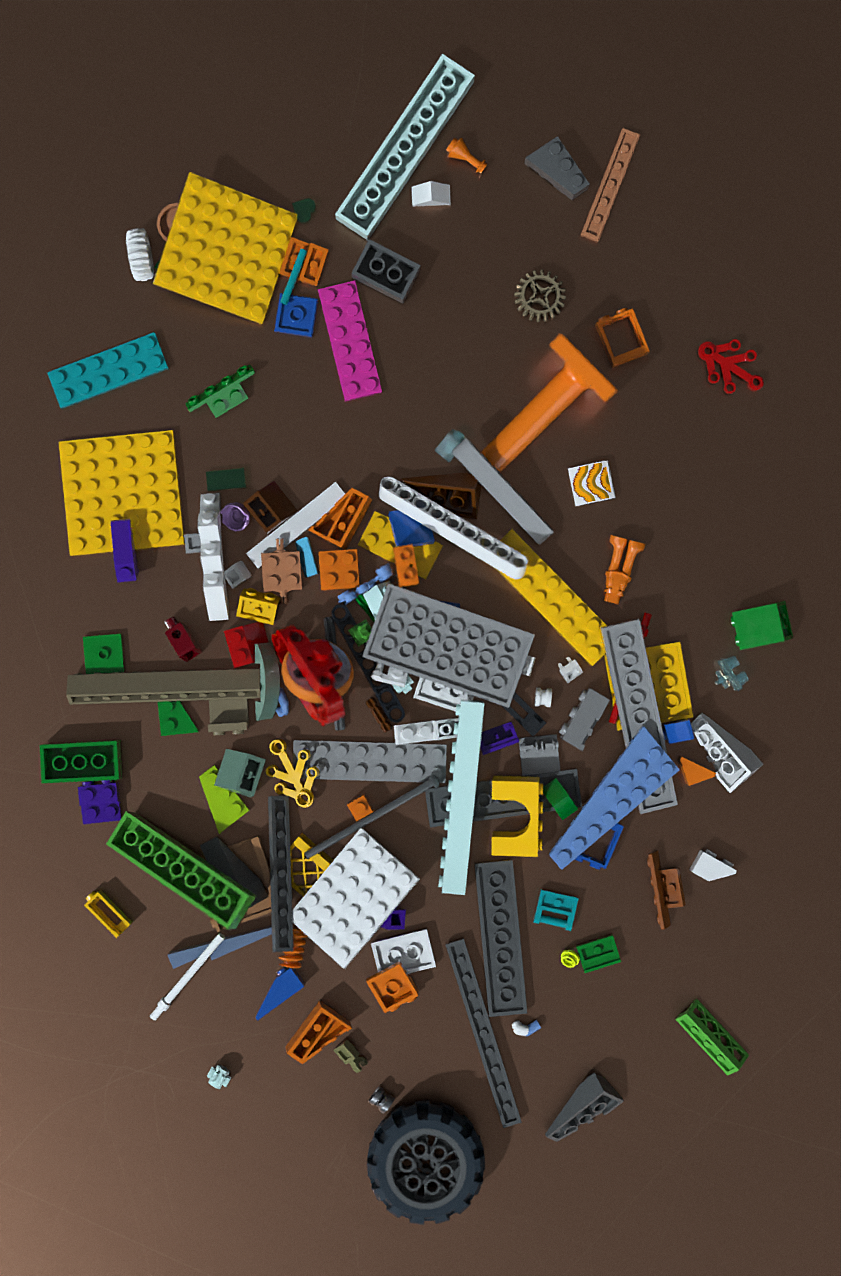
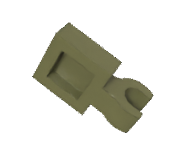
M348 1040L340 1043L333 1050L345 1064L349 1063L356 1073L362 1071L359 1063L362 1067L368 1064L364 1057H358L360 1053Z

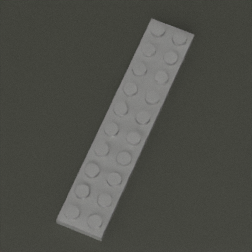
M634 619L600 627L625 747H628L629 742L633 740L639 729L644 726L667 754L640 620ZM672 777L638 805L640 814L678 805Z

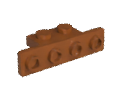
M653 851L648 854L647 863L649 868H651L652 875L650 880L655 891L654 903L658 909L657 922L661 930L671 926L668 908L684 907L686 903L680 868L661 869L659 852Z

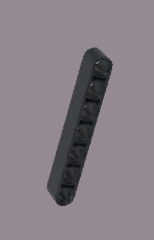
M343 604L334 606L331 616L387 718L391 722H401L405 717V711L391 685L382 682L380 686H375L372 683L371 675L372 671L376 668L377 662L373 661L371 669L363 667V660L366 658L362 656L367 642L363 643L364 649L362 652H356L353 648L355 640L351 635H347L344 632L346 625H352L353 627L357 625L350 611ZM338 608L344 609L345 617L337 618L335 610ZM384 692H389L392 696L391 701L388 703L383 702L381 699V695ZM395 708L401 712V716L397 720L391 717V711Z

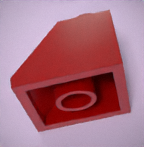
M255 622L224 631L234 668L255 663V644L269 642L264 623Z

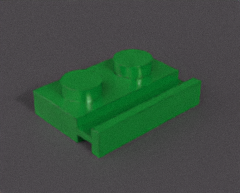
M612 934L576 946L584 973L621 962Z

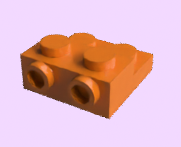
M400 961L366 979V983L384 1013L393 1012L400 1005L406 1002H413L419 996L417 986L411 976L407 974Z

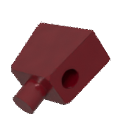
M175 617L165 621L169 629L165 632V635L179 658L188 662L203 652L189 629L183 623H178Z

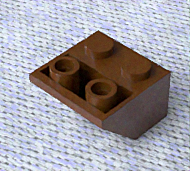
M275 481L260 489L243 502V505L268 535L298 512Z

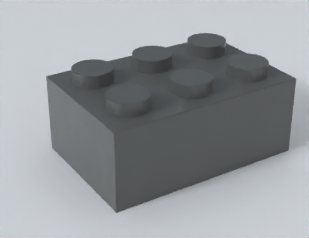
M369 239L351 274L353 279L403 304L421 270V265Z

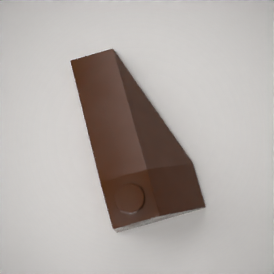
M454 473L401 478L400 480L403 484L459 517L477 519L481 483L472 474Z

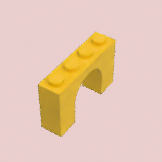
M493 776L492 800H514L522 803L528 809L531 820L520 831H493L492 855L538 857L539 850L542 851L543 839H539V832H543V820H539V813L543 814V802H539V795H543V783H540V777Z

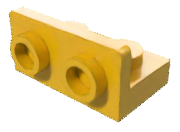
M244 588L239 598L236 616L274 625L280 597L273 593H262L253 588Z

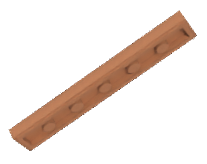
M622 128L580 236L599 242L640 134Z

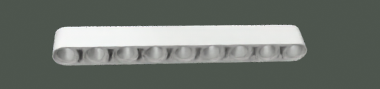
M384 477L381 480L379 497L382 501L509 577L521 579L524 576L528 560L523 554L397 479Z

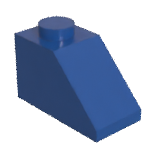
M688 719L662 724L664 740L669 744L695 739L690 720Z

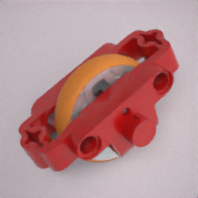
M294 625L279 629L276 633L272 634L273 647L278 660L282 664L283 680L288 689L300 699L309 715L313 719L318 720L322 726L343 717L345 711L342 696L350 688L354 674L353 665L347 653L327 639L309 640L305 633L296 629Z

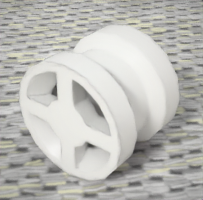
M536 687L535 706L545 705L546 707H551L552 689L542 690Z

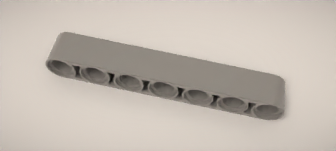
M465 438L452 450L456 458L539 545L554 533L547 522L469 439Z

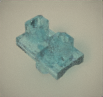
M731 656L717 661L725 675L720 670L716 671L715 673L719 679L714 681L715 684L722 683L726 689L730 686L727 682L728 679L735 691L741 690L743 688L742 685L749 678L744 671L737 675L733 673L732 669L740 665L737 658Z

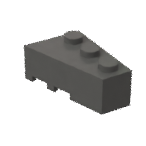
M558 136L525 158V165L539 173L542 178L552 183L555 188L571 200L589 188V182Z

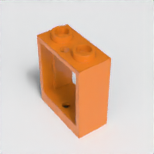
M627 308L618 310L616 312L617 315L612 317L605 315L599 318V322L595 325L612 368L647 355L650 352L633 308L627 310ZM628 318L639 347L614 357L603 328Z
M413 545L393 548L399 587L419 585Z

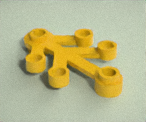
M275 739L270 743V751L274 755H279L287 773L279 770L276 765H270L266 768V774L269 777H276L292 783L296 789L288 788L286 783L279 782L274 787L275 792L295 798L296 803L303 808L311 806L314 802V794L311 789L314 779L319 775V769L315 766L308 768L305 785L303 786L301 782L305 763L311 757L310 751L303 749L298 752V762L296 768H294L286 752V742L282 739ZM278 743L282 745V749L277 747ZM302 752L306 753V758L302 757ZM270 768L274 769V774L270 772ZM311 769L315 771V776L311 775ZM279 785L283 787V791L279 790ZM303 794L308 797L307 801L303 799Z

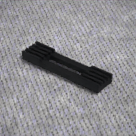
M514 692L513 699L529 714L523 719L511 706L509 708L502 707L534 737L546 722Z

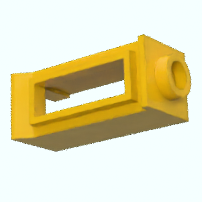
M99 890L97 893L93 891L86 898L88 902L84 906L116 938L133 923L102 890ZM100 899L122 920L118 925L96 905Z

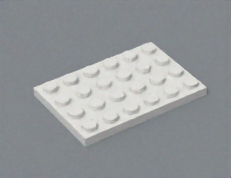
M360 828L292 910V921L341 967L346 968L420 878L363 828Z

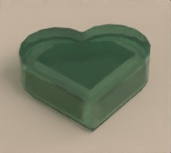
M307 198L292 203L295 214H297V220L302 224L308 223L311 220V214L316 209L315 202Z

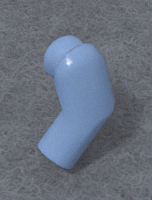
M280 688L278 699L280 707L276 708V712L279 717H283L289 713V700L283 688Z

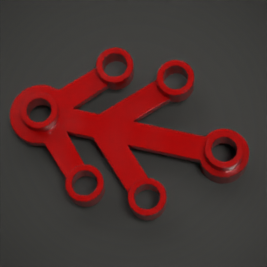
M733 339L729 343L717 346L712 342H704L699 346L698 355L702 360L706 361L709 374L707 379L711 384L717 383L720 379L719 373L715 371L714 361H716L721 366L725 393L732 394L736 390V385L732 382L730 371L747 381L748 388L752 391H758L763 387L764 380L761 376L751 375L735 364L744 361L753 362L757 358V353L754 350H748L744 354L723 357L719 353L728 350L732 352L738 351L741 347L740 341ZM733 342L737 343L738 345L736 349L732 348L731 346ZM705 348H710L711 354H706ZM752 353L754 358L749 359L747 354ZM712 374L717 376L716 381L711 380L710 376ZM754 379L759 380L758 386L753 384ZM727 385H732L733 390L728 391Z

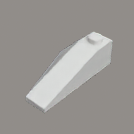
M701 713L691 723L692 730L699 744L704 746L708 754L706 756L708 761L712 762L716 770L717 779L729 793L763 765L751 749L705 714Z

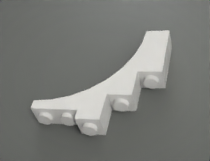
M220 493L201 494L200 514H198L201 562L204 573L203 589L209 621L229 619V603L222 552Z

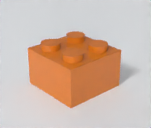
M357 549L319 552L322 591L356 589L360 586Z

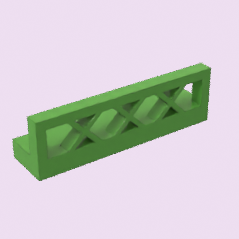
M698 999L694 1000L687 1011L679 1014L675 1019L727 1076L739 1071L748 1058L749 1054ZM695 1008L700 1011L701 1018H698L693 1012ZM707 1022L713 1025L714 1032L708 1029ZM720 1036L726 1039L727 1046L721 1043ZM733 1050H736L741 1055L739 1061L734 1057Z

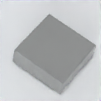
M199 533L184 534L186 554L200 553L201 541Z

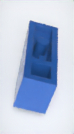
M282 967L277 971L278 975L255 1017L257 1021L305 986V982L295 968Z

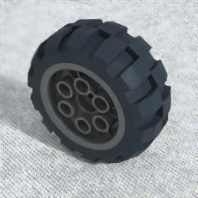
M430 1100L415 1101L414 1105L408 1107L402 1105L393 1110L391 1115L386 1120H382L374 1131L367 1156V1174L372 1184L371 1189L377 1200L383 1201L387 1206L386 1210L397 1218L404 1216L409 1218V1223L424 1225V1221H435V1224L449 1221L451 1215L456 1212L461 1214L471 1205L474 1195H478L482 1186L485 1155L481 1138L475 1131L472 1122L465 1115L457 1113L454 1107L442 1102L440 1105L430 1104ZM428 1135L436 1136L432 1146L428 1144ZM405 1142L410 1147L411 1153L401 1148ZM417 1144H422L425 1146V1149L423 1151L415 1150L414 1147ZM442 1148L444 1153L442 1155L435 1154L434 1150ZM455 1152V1159L445 1160L446 1156ZM410 1159L412 1164L405 1166L402 1164V1161ZM423 1159H424L425 1161L429 1159V1164H428V1163H425V1164L423 1165ZM446 1166L450 1168V1172L444 1174L440 1169ZM404 1171L408 1173L400 1177L398 1172ZM415 1177L418 1179V1183L410 1184L408 1180ZM440 1178L443 1179V1180H447L448 1182H446L445 1184H443V1183L441 1182ZM430 1181L438 1184L435 1188L427 1186ZM421 1184H424V1189H419Z

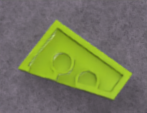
M214 765L199 776L218 833L220 834L250 809L237 793L214 786L219 771L216 765Z

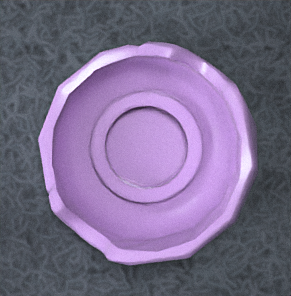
M229 503L220 511L222 523L230 530L241 531L250 522V513L241 503Z

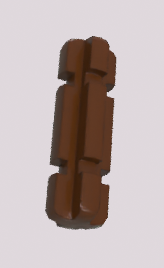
M374 697L368 699L366 705L368 708H371V713L378 724H381L380 727L383 732L386 733L391 730L392 725L386 720L387 717L381 707L377 705L376 699Z

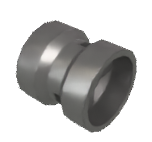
M379 1086L368 1102L376 1105L379 1111L384 1114L395 1098L392 1095H387L384 1089Z

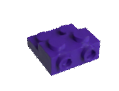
M101 780V784H94V781L82 782V786H78L83 824L120 821L122 819L118 782Z

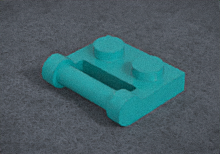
M541 889L533 923L539 924L541 922L563 927L565 930L571 931L579 898ZM542 910L567 915V921L541 915Z

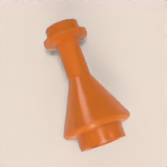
M454 137L446 149L449 152L448 157L468 161L477 168L476 173H482L487 166L485 159L481 162L471 155L463 138L458 140Z

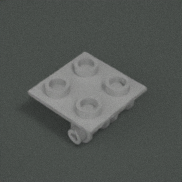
M557 734L519 738L522 776L560 771Z

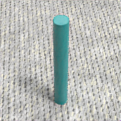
M300 248L280 301L282 304H288L307 254L305 249Z

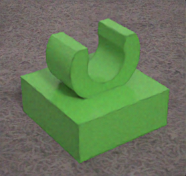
M365 619L348 631L359 647L368 641L372 628Z

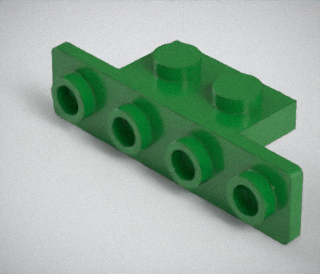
M251 364L240 367L236 373L231 376H225L215 386L211 385L200 395L190 397L188 402L185 403L189 412H192L207 403L216 418L249 399L240 382L255 374Z

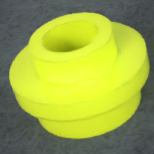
M564 950L561 954V962L566 967L573 968L580 961L579 955L573 950Z

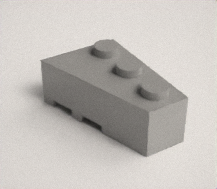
M588 688L587 691H582L578 698L580 700L577 707L574 706L568 715L571 717L567 724L564 722L559 730L561 739L582 751L585 747L584 743L588 736H591L595 724L599 721L610 701L591 688Z

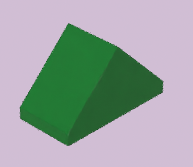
M557 778L543 786L544 795L562 820L578 810Z

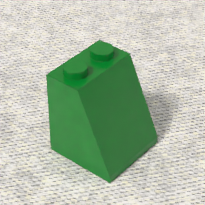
M786 601L732 612L731 623L736 629L735 642L740 650L783 642L794 638Z

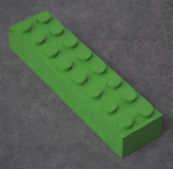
M125 812L106 845L227 929L237 928L256 897L251 891L135 812Z

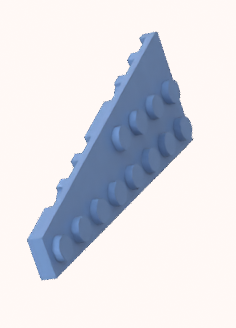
M644 726L639 729L633 740L629 742L623 754L618 757L615 765L605 775L592 793L591 798L581 808L582 810L575 820L573 819L570 827L550 851V857L561 870L680 770Z

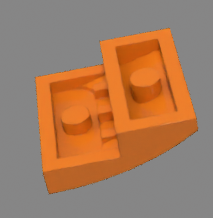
M291 237L279 274L289 278L300 248L305 249L307 254L297 281L317 286L328 249Z

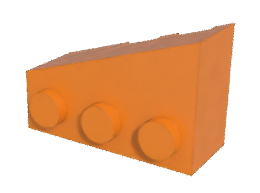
M351 488L334 504L335 506L325 513L308 530L346 550L372 499Z
M319 1000L286 1045V1052L289 1056L304 1064L322 1051V1048L337 1040L344 1032L351 1030V1022Z

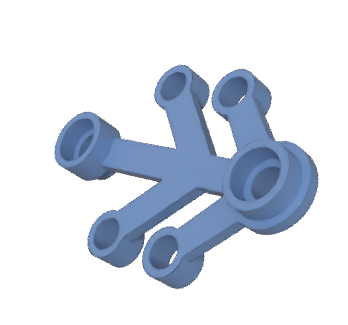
M388 563L376 570L378 576L368 583L359 586L355 591L349 589L337 596L340 600L338 603L347 605L355 600L356 594H362L377 585L376 581L379 580L382 583L393 575V569Z

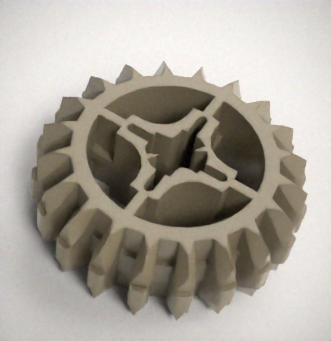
M534 270L533 277L527 273L525 275L527 281L521 278L520 283L522 285H516V289L521 292L517 291L514 293L515 297H520L515 300V304H522L518 307V311L525 309L523 316L525 317L528 313L531 314L529 317L530 321L533 320L534 316L537 317V322H540L541 317L547 322V315L554 319L553 311L559 314L561 310L558 307L563 308L565 305L560 301L566 300V296L561 295L566 289L559 288L563 282H555L558 278L557 275L550 278V271H548L547 276L544 275V270L540 271V275H537L536 270ZM535 282H545L550 287L542 288ZM530 285L533 296L526 301L524 292ZM554 291L556 301L550 307L547 297ZM538 292L539 294H545L543 297L544 301L541 298L535 299ZM539 304L545 310H535L530 305Z

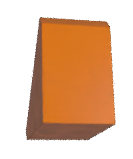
M681 756L677 759L688 786L713 778L716 775L715 772Z

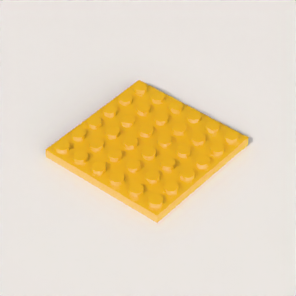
M190 172L153 284L263 324L298 214Z
M173 430L59 442L70 556L113 552L111 520L130 519L135 550L185 545Z

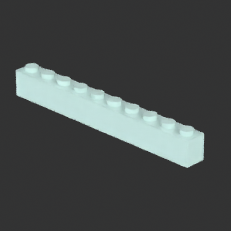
M461 699L460 704H456L455 715H459L458 723H454V734L457 735V740L452 743V754H455V760L450 763V773H453V780H449L448 792H451V800L447 799L446 803L449 819L445 818L444 830H447V838L443 837L442 849L446 850L445 857L441 856L440 868H444L443 876L439 875L438 887H442V893L465 895L484 701Z

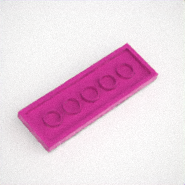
M355 280L318 289L345 402L382 393Z

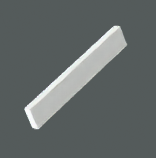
M335 482L246 553L247 556L259 569L262 566L261 553L277 550V538H279V543L280 538H284L285 548L318 522L325 513L335 506L334 504L345 493Z

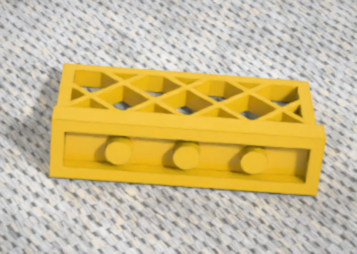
M301 833L290 846L291 887L304 897L308 892V888L314 885L307 884V874H317L318 880L320 874H323L334 860L324 851L309 859L305 858L304 852L315 847L316 844L304 833ZM295 846L302 851V858H292L291 851ZM302 861L303 871L293 872L292 862ZM306 861H313L316 864L317 871H306ZM293 875H304V885H297L294 882Z

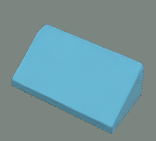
M304 537L295 541L296 549L300 551L304 576L307 578L318 575L319 571L309 538Z

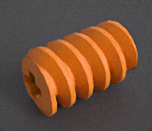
M293 926V951L283 952L285 955L279 956V959L283 961V963L279 964L281 966L289 968H300L302 966L299 961L303 960V956L299 953L305 951L302 945H306V941L302 938H306L307 935L296 926Z

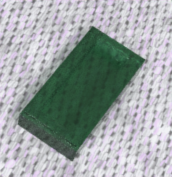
M244 468L206 472L208 491L246 488Z

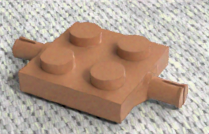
M277 538V550L261 553L264 592L275 591L280 593V604L288 603L287 592L302 589L300 551L284 549V538H280V543L279 538Z

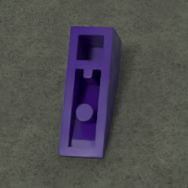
M130 519L111 520L117 582L137 581L139 570Z

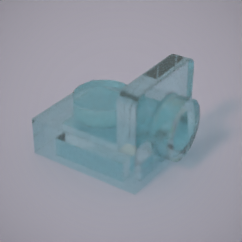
M452 429L435 451L450 462L455 456L452 450L465 439L464 435Z

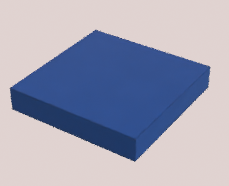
M280 293L274 331L312 338L318 299L291 295L288 304L285 305L280 303L283 293Z
M399 510L389 511L388 516L396 547L434 544L435 539L431 529Z

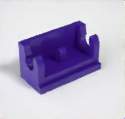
M512 722L481 732L480 748L483 755L519 742Z

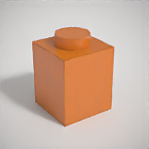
M365 794L347 803L356 822L374 811Z

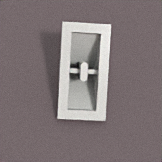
M429 181L412 186V207L451 205L450 185Z

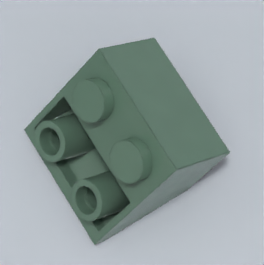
M226 749L214 786L247 797H254L265 759L248 753Z

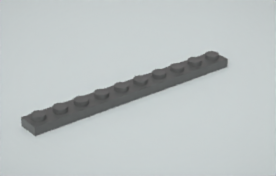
M464 938L445 943L502 1126L506 1128L522 1123Z

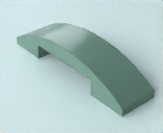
M267 642L255 644V663L260 664L261 701H255L257 721L272 719L279 699L280 674L278 660L273 644Z

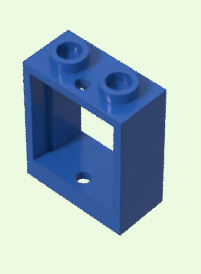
M617 823L611 828L614 832L602 861L583 852L574 860L579 862L586 860L590 862L589 866L600 870L601 867L606 869L624 826Z

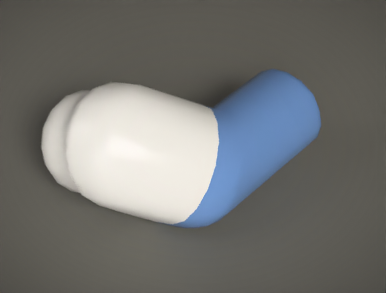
M537 1020L529 1025H522L520 1021H515L512 1024L513 1032L516 1035L530 1036L541 1029Z

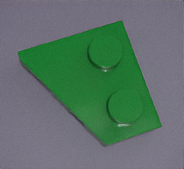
M181 701L158 702L161 736L199 732Z

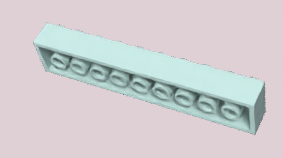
M444 54L441 55L336 212V220L366 240H369L473 85L474 74Z

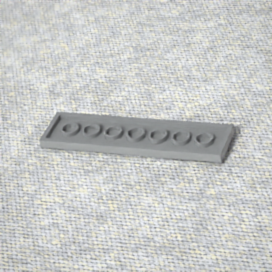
M293 740L294 768H296L299 751L307 749L311 753L310 759L305 763L301 779H307V769L315 766L319 769V775L315 779L427 782L430 780L429 776L434 775L438 777L440 783H446L447 744L408 743L396 745V743ZM302 752L303 758L307 757L306 753ZM311 769V775L315 776V771Z

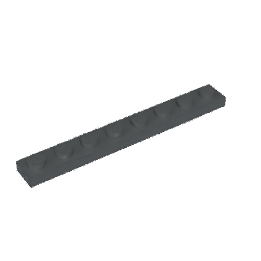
M269 796L272 952L293 951L289 796Z

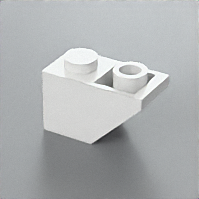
M708 849L706 852L699 851L689 869L707 881L730 876L737 871L732 868L734 864L725 859L721 862L716 859L717 854Z

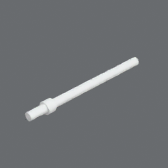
M219 933L167 996L157 1003V1008L150 1015L152 1020L155 1021L163 1011H167L171 1006L172 1000L225 939L223 934Z

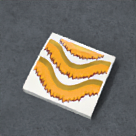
M608 460L568 469L575 506L616 498Z

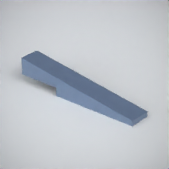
M272 925L225 937L210 955L211 960L271 935ZM212 941L169 952L167 955L173 969L199 958Z

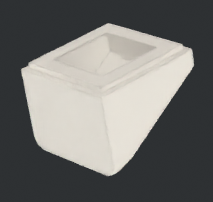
M243 561L233 564L224 571L225 578L232 589L252 576Z

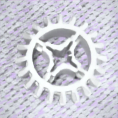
M144 228L129 230L126 234V244L133 277L136 281L152 279L154 276V265L147 232Z

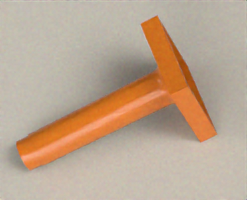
M562 334L550 344L565 362L562 370L481 451L499 472H502L585 390L593 389L605 402H608L618 392L602 373Z

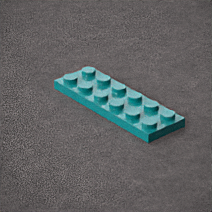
M153 332L47 372L59 406L61 409H64L169 368L156 333Z

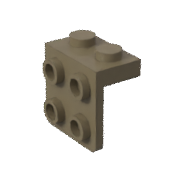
M247 699L209 700L210 724H208V732H213L214 735H225V731H233V734H244V730L249 729Z

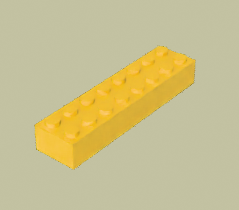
M511 529L500 541L527 558L528 564L525 574L521 579H513L498 569L496 570L590 666H593L606 654L600 627L607 625Z

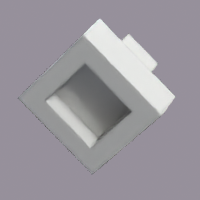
M567 657L566 659L569 664L562 666L559 663L558 666L561 675L569 683L582 674L583 671L575 659L572 661L570 657Z

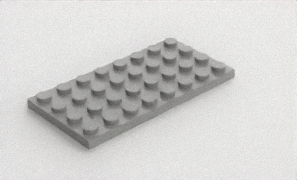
M388 583L362 657L509 708L535 635Z

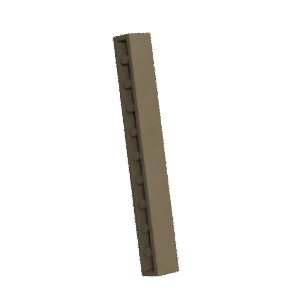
M260 669L172 670L170 672L152 671L145 673L135 671L132 673L114 672L112 674L77 673L68 675L66 696L70 705L260 698Z

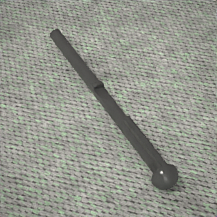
M430 775V780L309 849L304 854L309 859L425 792L427 789L433 786L437 789L440 784L438 777Z

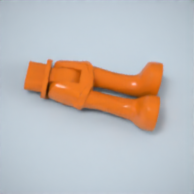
M610 535V543L614 549L609 569L605 573L606 589H604V592L606 594L604 601L619 604L621 596H624L623 593L631 581L630 575L635 557L638 552L644 550L646 544L629 540L622 571L618 569L628 539Z

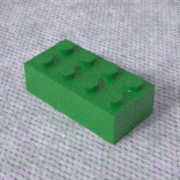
M121 740L41 744V784L121 779Z

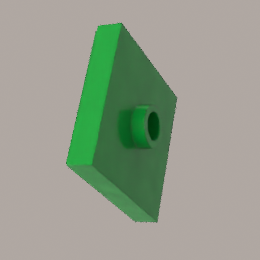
M122 634L83 637L86 674L125 672Z

